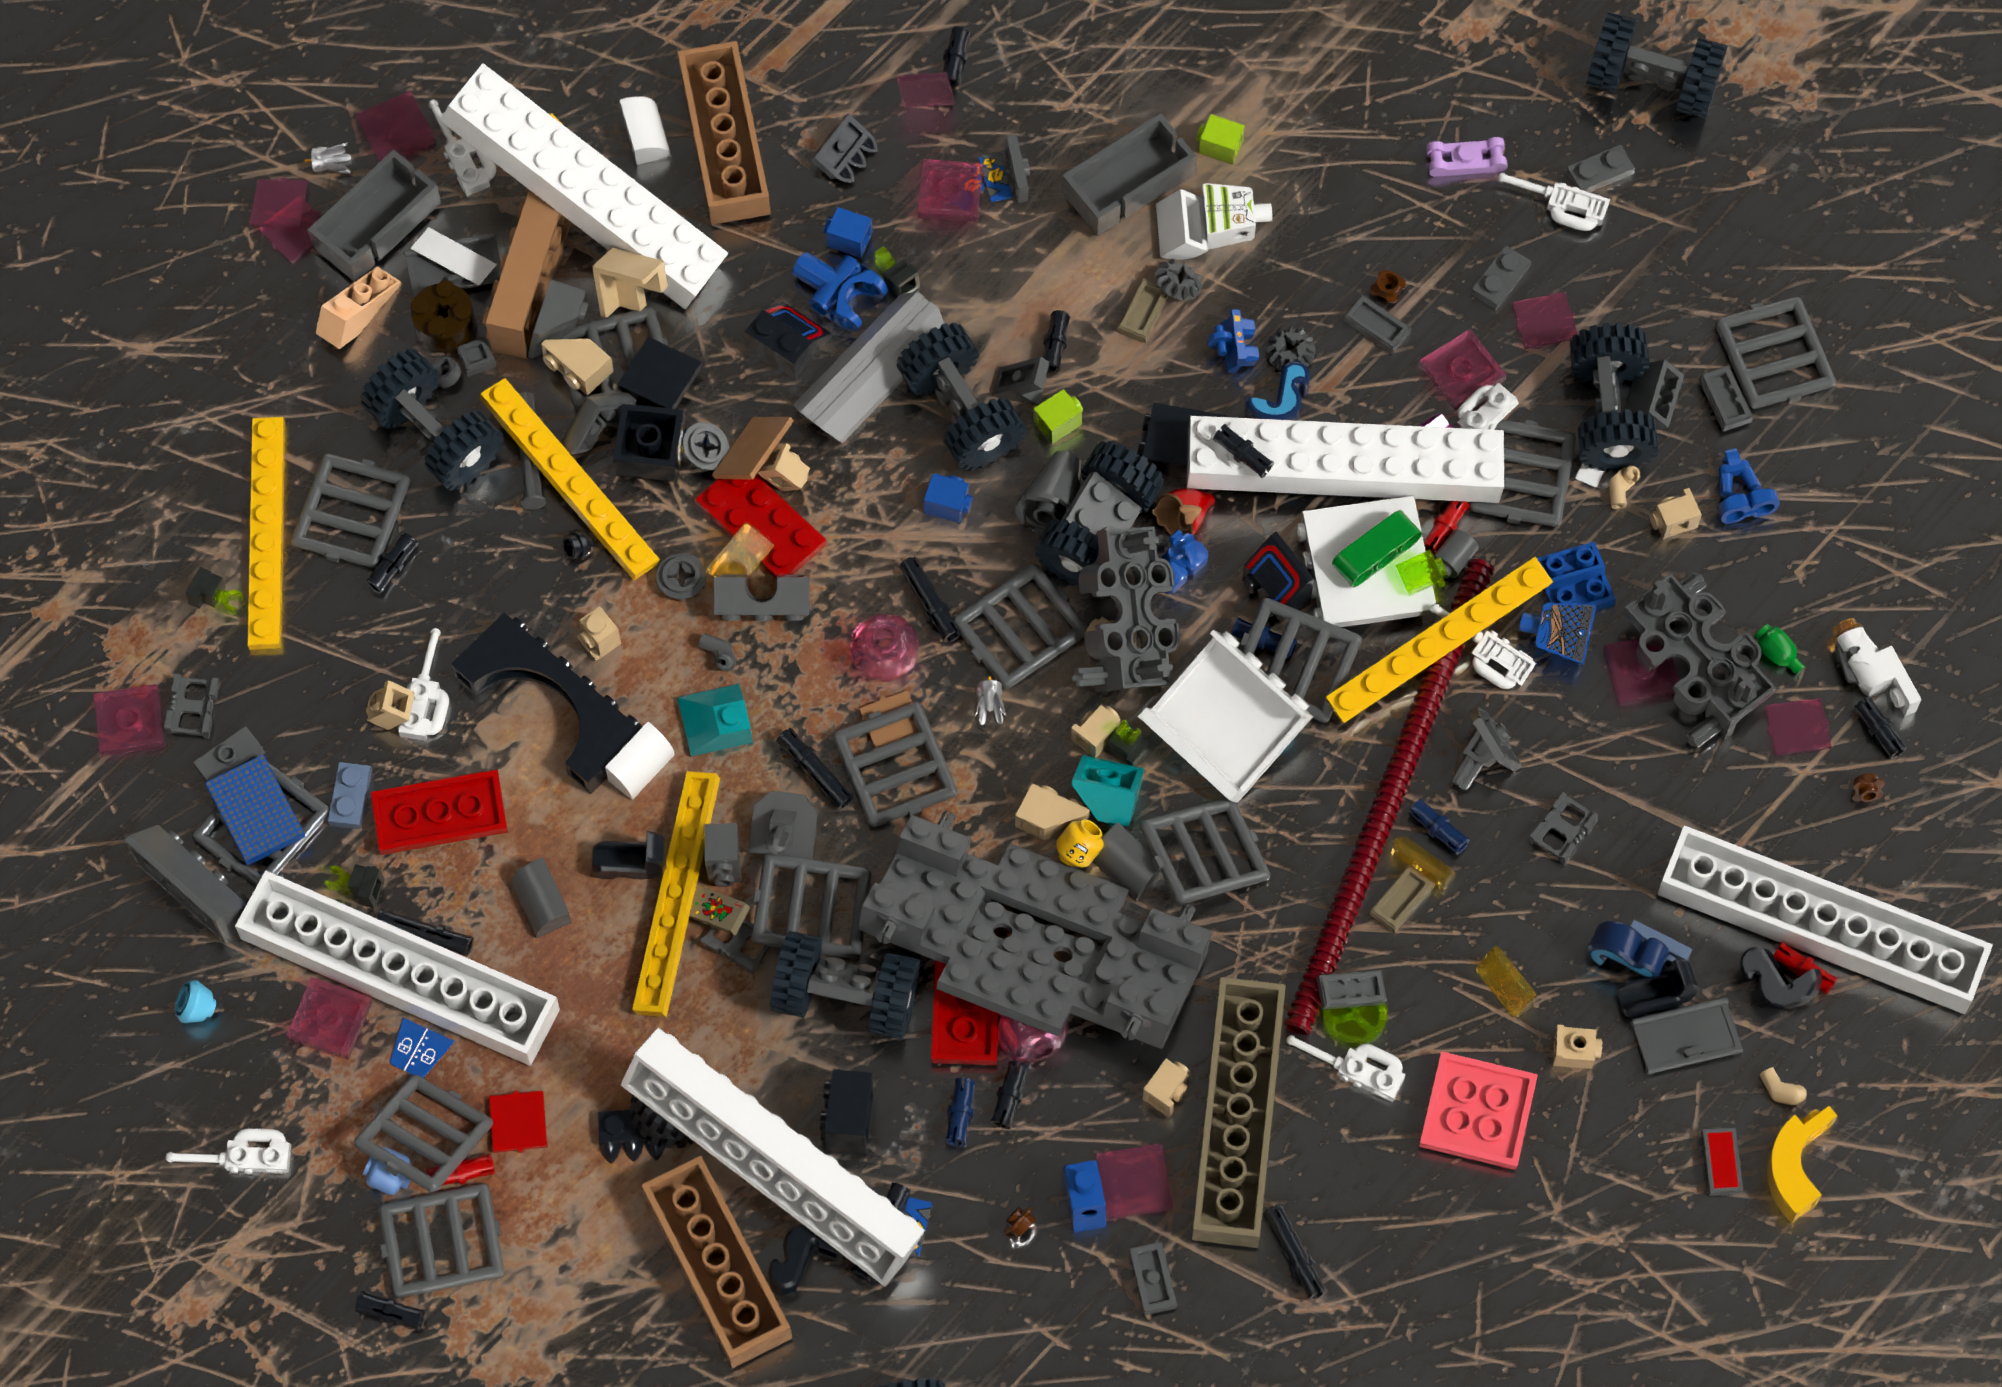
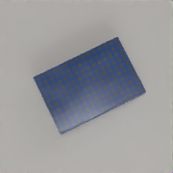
M264 755L254 758L205 783L247 866L306 837Z

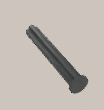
M520 392L519 395L535 412L534 395L532 393ZM520 448L524 498L521 500V506L525 509L542 508L546 505V499L542 497L540 470Z

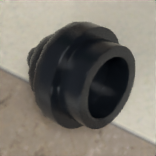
M571 530L562 539L563 551L568 559L581 561L590 555L596 540L582 530Z

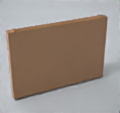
M753 417L712 476L715 479H753L794 420L791 417Z

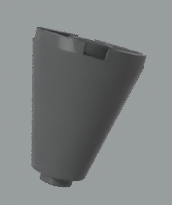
M1069 450L1055 452L1016 504L1015 513L1018 520L1023 525L1025 522L1032 525V531L1042 536L1049 523L1054 519L1061 521L1080 489L1082 462L1074 452Z

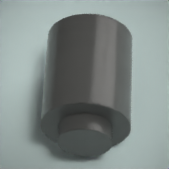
M1459 529L1453 530L1431 559L1434 571L1443 578H1456L1478 551V543L1468 533Z

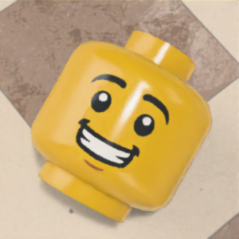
M1086 819L1070 822L1056 841L1060 860L1070 867H1088L1104 846L1101 829L1095 823Z

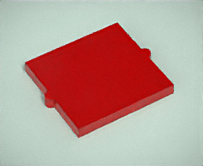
M515 1090L513 1094L489 1096L490 1117L493 1121L491 1126L493 1153L509 1151L523 1153L527 1149L548 1147L543 1091L519 1093V1091Z

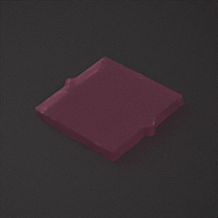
M947 72L897 76L905 108L954 104V96Z
M281 177L279 180L258 179L250 218L251 227H272L273 229L278 227H300L308 186L307 180H285L284 177Z
M300 197L262 226L260 231L272 243L273 249L279 250L293 264L313 248L308 229L321 218L319 211H314Z
M1565 292L1513 302V308L1518 321L1516 328L1521 332L1525 349L1572 340V337L1577 334L1573 320L1575 313L1570 310Z
M1821 698L1766 705L1765 708L1770 726L1767 732L1772 736L1776 756L1831 749L1832 746L1827 728L1830 722L1825 718Z

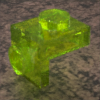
M1430 550L1395 565L1409 596L1435 584H1439L1440 588L1446 586L1442 577L1448 574L1441 557L1434 559Z

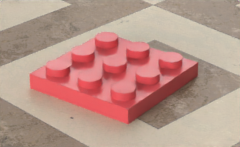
M1441 1051L1419 1147L1516 1170L1538 1074Z

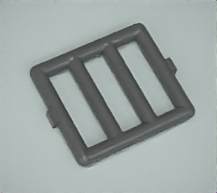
M1793 297L1768 305H1763L1762 302L1750 305V309L1716 320L1715 326L1750 408L1757 409L1785 400L1790 404L1800 401L1803 395L1831 388L1835 385V377L1801 298ZM1793 310L1799 325L1736 343L1730 328ZM1803 336L1810 350L1809 352L1749 369L1746 368L1741 356L1743 353ZM1815 363L1821 378L1761 395L1757 394L1752 382L1755 379Z
M652 307L643 308L640 312L631 311L576 325L571 333L562 338L574 339L586 336L587 339H590L602 349L598 332L616 328L627 368L636 356L628 325L646 321L650 337L669 346L667 338L662 336L656 312ZM610 375L599 384L601 393L586 397L583 396L580 389L574 390L568 385L573 406L578 411L587 397L621 393L622 391L618 390V388L613 389Z
M1501 420L1494 430H1504V433L1563 443L1560 458L1504 448V461L1558 471L1555 486L1504 477V489L1553 498L1550 513H1544L1490 502H1469V509L1475 513L1508 518L1507 523L1519 525L1520 521L1558 527L1563 516L1576 435L1568 431L1537 426V421L1526 420L1524 424Z
M325 454L322 457L291 537L292 546L326 555V559L332 562L339 563L341 559L376 568L380 564V557L385 551L411 482L409 475L377 467L375 461L362 459V462L332 454ZM333 467L393 483L396 486L389 500L326 482ZM321 495H326L386 512L379 527L316 510ZM311 521L375 538L370 554L305 537Z
M1036 564L1030 565L953 618L961 630V636L972 648L971 655L978 664L983 662L1005 689L1011 688L1084 638V632L1088 628L1086 623L1068 603L1070 602V597L1063 589L1058 590ZM1032 579L1073 627L1072 631L1058 639L1018 589ZM1007 596L1048 645L1047 648L1035 656L1030 653L993 607V605ZM982 613L1023 663L1009 674L968 625V622Z
M1264 598L1261 601L1249 633H1244L1240 643L1243 646L1241 650L1243 654L1246 655L1248 652L1254 654L1271 612L1288 619L1266 672L1268 676L1274 673L1279 677L1299 625L1318 631L1291 697L1297 694L1304 699L1329 636L1345 642L1347 645L1326 696L1349 682L1351 675L1348 674L1362 642L1359 634L1270 598ZM1324 699L1321 708L1307 703L1309 707L1306 710L1313 716L1312 719L1322 723L1330 720L1333 709L1326 699Z
M919 702L910 703L884 714H881L880 711L868 715V720L838 730L833 734L835 746L866 820L871 827L880 826L906 815H909V817L911 815H921L922 809L954 798L958 793L940 747ZM913 717L919 733L855 757L853 756L848 740ZM925 745L931 759L930 761L865 784L859 768L917 746ZM931 773H937L943 788L877 813L871 796Z
M268 762L280 787L315 812L305 825L301 826L305 833V838L284 847L283 850H278L268 855L273 861L265 870L278 875L329 817L330 807L304 789L302 781L295 776L289 778ZM216 806L192 833V839L218 858L219 865L228 872L234 870L257 887L265 870L262 874H259L208 836L220 821L226 825Z
M1227 798L1146 819L1140 824L1142 833L1154 855L1152 859L1153 866L1156 872H1162L1178 904H1186L1267 881L1270 878V872L1256 845L1259 840L1254 829H1248L1236 802H1232ZM1226 811L1254 871L1239 874L1211 815ZM1199 819L1227 879L1212 883L1184 822ZM1171 826L1199 884L1198 887L1184 890L1156 830Z
M766 853L762 862L759 890L755 889L753 904L756 905L752 941L759 945L782 948L788 931H799L807 872L824 874L826 877L817 937L822 938L821 954L858 959L861 955L864 933L858 930L862 905L869 894L871 871L862 867L781 854L774 856L772 853ZM775 867L794 870L785 935L766 932ZM839 877L858 880L849 946L830 943Z
M413 1074L354 1139V1146L386 1165L385 1171L394 1176L401 1174L429 1192H436L491 1129L493 1121L487 1115L461 1101L462 1096L455 1091L450 1090L448 1093L421 1076ZM417 1089L476 1124V1126L466 1135L407 1099ZM400 1110L459 1146L449 1156L391 1122L390 1118ZM379 1131H382L438 1164L440 1168L431 1177L373 1143L371 1140Z
M486 1183L383 1203L379 1206L378 1213L384 1242L383 1245H380L383 1260H387L392 1294L395 1298L399 1299L503 1276L504 1266L498 1238L502 1236L500 1223L495 1221L490 1188ZM478 1197L490 1266L470 1270L458 1201ZM445 1204L457 1273L437 1277L425 1208ZM412 1211L424 1280L404 1284L393 1215Z

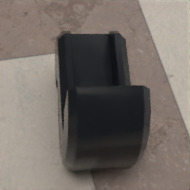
M647 831L646 843L600 841L593 846L592 872L599 878L613 880L617 876H625L631 879H652L662 875L667 867V840L656 832Z
M1759 947L1748 948L1744 951L1740 960L1741 969L1747 978L1758 979L1759 977V991L1763 999L1773 1007L1795 1009L1809 1003L1820 991L1823 979L1819 969H1812L1790 983L1769 949Z
M1675 959L1670 965L1669 971L1662 972L1654 978L1640 977L1627 980L1617 987L1616 993L1624 1015L1629 1018L1644 1016L1648 1011L1667 1010L1690 1001L1697 994L1699 986L1690 962L1685 959Z
M796 1225L785 1235L783 1243L785 1261L779 1262L778 1259H773L768 1269L769 1281L776 1293L780 1295L793 1294L798 1289L812 1251L839 1262H844V1255L805 1225Z

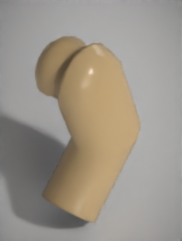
M1632 465L1624 467L1609 480L1612 509L1620 510L1627 507L1625 492L1640 478V471L1637 467Z
M1774 1068L1766 1069L1759 1074L1773 1101L1787 1105H1798L1806 1099L1807 1092L1803 1086L1781 1082Z

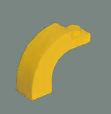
M1830 1106L1821 1112L1818 1109L1813 1110L1802 1122L1796 1115L1790 1118L1779 1132L1769 1154L1767 1178L1770 1192L1778 1208L1791 1224L1817 1205L1822 1196L1803 1171L1801 1152L1807 1144L1834 1124L1838 1115Z

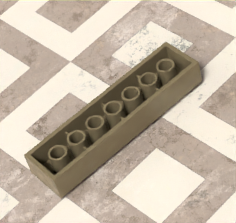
M1220 977L1192 1233L1193 1241L1258 1248L1286 984Z

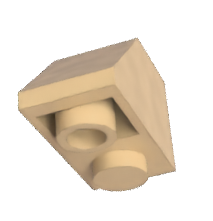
M590 339L545 340L541 343L544 363L552 371H560L571 388L574 390L580 389L586 395H589L614 372L611 357Z
M1032 783L1015 815V827L1042 840H1047L1061 835L1072 821L1090 820V809H1087V806L1077 799L1070 798L1068 800L1059 796L1049 786L1041 785L1039 787Z

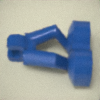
M1736 448L1725 450L1723 465L1718 470L1720 497L1726 498L1717 507L1721 521L1725 524H1733L1749 516L1764 517L1775 512L1780 506L1776 491L1766 488L1761 489V485L1747 460H1740ZM1739 475L1750 490L1748 495L1732 492L1734 476Z
M1179 529L1169 537L1171 546L1160 557L1169 562L1174 574L1175 585L1172 586L1173 591L1164 592L1166 594L1176 592L1187 582L1188 575H1195L1208 562V550L1203 544L1195 540L1192 534L1186 533L1182 535Z

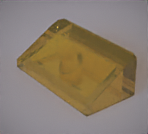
M744 523L707 567L706 571L713 577L716 574H747L748 578L775 545L753 525Z
M1407 836L1398 837L1394 841L1392 855L1407 866L1411 864L1435 882V886L1440 890H1444L1455 877L1456 872Z
M1494 946L1478 964L1476 972L1510 1015L1517 1018L1533 1007L1536 993L1500 947Z

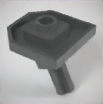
M1478 706L1469 711L1477 731L1463 752L1467 757L1452 778V782L1463 790L1469 789L1483 766L1488 768L1498 762L1514 772L1522 767L1507 741L1511 736L1506 727L1501 722L1498 724L1494 722L1489 714Z
M771 791L754 804L748 852L764 855L772 853L774 856L781 854L813 859L818 811L803 794Z

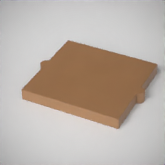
M908 690L887 698L882 696L879 701L859 708V712L863 721L868 720V715L880 711L881 714L913 702ZM909 717L869 732V735L876 749L919 733L913 717Z

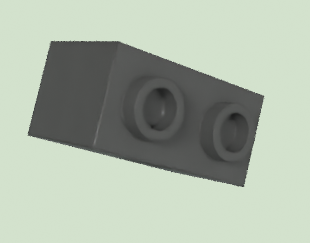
M737 823L705 824V864L709 884L715 883L716 886L728 887L734 883H741V844Z

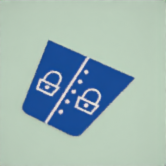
M403 1018L390 1063L412 1075L417 1074L424 1078L455 1041Z

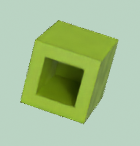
M1210 114L1207 124L1202 123L1197 133L1196 140L1200 142L1199 154L1233 165L1244 140L1245 125Z
M1063 389L1034 408V423L1048 441L1054 444L1082 425L1083 407L1075 396L1070 397Z

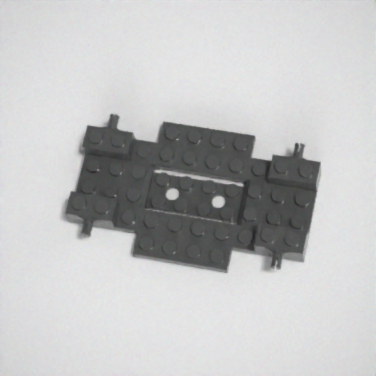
M944 811L938 824L911 815L899 837L895 858L881 883H874L862 905L858 930L875 936L879 942L884 940L883 944L890 942L946 964L936 989L1059 1037L1071 1013L1117 1031L1125 1039L1129 1036L1128 1040L1135 1038L1160 1049L1163 1048L1207 956L1213 931L1190 922L1195 913V908L1192 905L1188 910L1189 904H1184L1178 917L1152 908L1144 923L1120 913L1128 897L1129 889L1011 843L999 865H995L968 854L971 838L949 829L955 820V815L952 812L948 816L949 811ZM998 902L1099 941L1098 945L1102 947L1095 945L1090 938H1076L1066 934L1059 926L1052 925L1048 927L1035 922L1033 917L1028 914L1017 915L1007 911ZM998 927L1007 928L1012 935L1002 939L994 934V930ZM1066 951L1071 955L1072 959L1067 962H1060L1056 960L1054 953Z

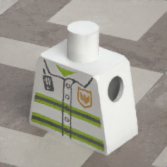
M1203 184L1202 197L1207 249L1250 241L1255 238V222H1272L1271 203L1254 204L1253 192L1250 187Z

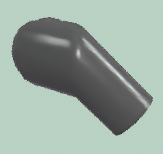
M703 633L699 641V648L714 653L718 669L726 672L731 671L736 665V656L731 643Z

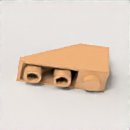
M379 267L374 268L321 306L315 334L337 348H342L363 331L399 288L401 281Z

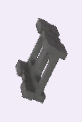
M174 674L171 689L174 695H172L173 700H171L170 710H167L164 729L168 734L179 733L209 738L214 708L213 701L216 702L220 685L218 678L204 680L185 678L181 674ZM187 685H205L204 699H186ZM183 713L201 715L199 727L195 730L180 728L181 715Z
M1562 792L1550 808V812L1545 817L1543 823L1540 822L1527 841L1532 845L1536 843L1560 859V863L1565 866L1575 853V847L1578 846L1584 836L1588 835L1597 823L1598 814L1586 809L1568 797L1565 792ZM1568 805H1572L1584 813L1585 817L1577 826L1571 825L1560 816ZM1551 829L1567 839L1560 850H1555L1543 842L1544 836Z
M744 919L736 935L732 937L729 943H723L713 937L716 931L714 927L701 939V944L717 954L721 952L722 957L726 956L728 960L731 958V962H735L737 966L751 974L755 972L756 967L770 948V946L764 945L756 959H750L740 952L746 941L752 938L753 923ZM766 928L767 933L775 934L774 932Z

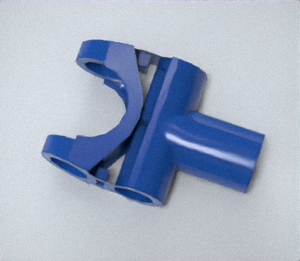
M806 252L798 258L792 270L793 276L817 290L808 301L811 309L821 317L824 316L836 323L837 326L852 332L860 328L862 320L851 310L852 308L848 305L849 300L857 295L875 296L882 299L889 291L886 283L874 271L864 267L857 259L848 255L844 256L835 268H832ZM863 282L862 287L854 288V283ZM837 302V310L832 309Z

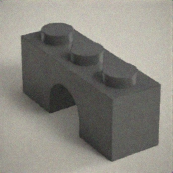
M716 574L714 576V615H721V620H740V615H753V620L765 621L772 620V615H784V620L799 621L803 620V615L810 614V574H779L777 577V591L768 599H759L750 593L747 585V574Z

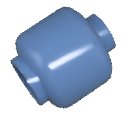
M382 1147L410 1164L408 1156L390 1148ZM371 1156L369 1157L362 1175L367 1176L366 1184L369 1187L388 1195H395L400 1187L405 1190L408 1188L411 1180L401 1174L397 1176L385 1171L386 1165Z

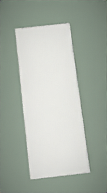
M429 227L410 248L478 286L497 265Z

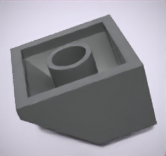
M550 279L533 332L528 358L535 359L543 353L541 343L545 340L562 339L575 329L578 319L584 321L589 303L584 302L586 290Z

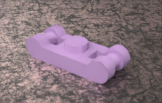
M1493 137L1487 141L1446 144L1439 141L1430 142L1426 145L1427 156L1431 159V162L1428 164L1429 174L1434 177L1505 171L1507 169V160L1502 153L1505 150L1504 139ZM1491 154L1490 159L1483 160L1482 155ZM1450 157L1451 162H1445L1443 158Z

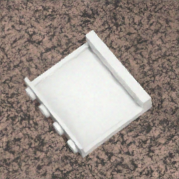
M1414 496L1303 511L1302 521L1297 523V534L1299 542H1305L1306 551L1302 552L1303 565L1307 570H1310L1314 578L1311 599L1316 598L1317 608L1313 609L1314 617L1339 627L1421 616L1422 623L1435 622L1436 614L1431 612L1430 607L1436 604L1422 536L1410 549L1355 588L1351 587L1332 565L1333 559L1339 552L1395 511L1402 510L1421 531Z
M1213 630L1210 633L1213 636L1212 640L1152 709L1146 707L1138 717L1227 799L1238 803L1313 716L1306 710L1309 705L1300 696L1294 694L1291 697L1283 690L1286 684L1274 673L1268 676L1260 669L1263 663L1250 652L1245 655L1237 648L1240 642L1227 631L1221 634Z

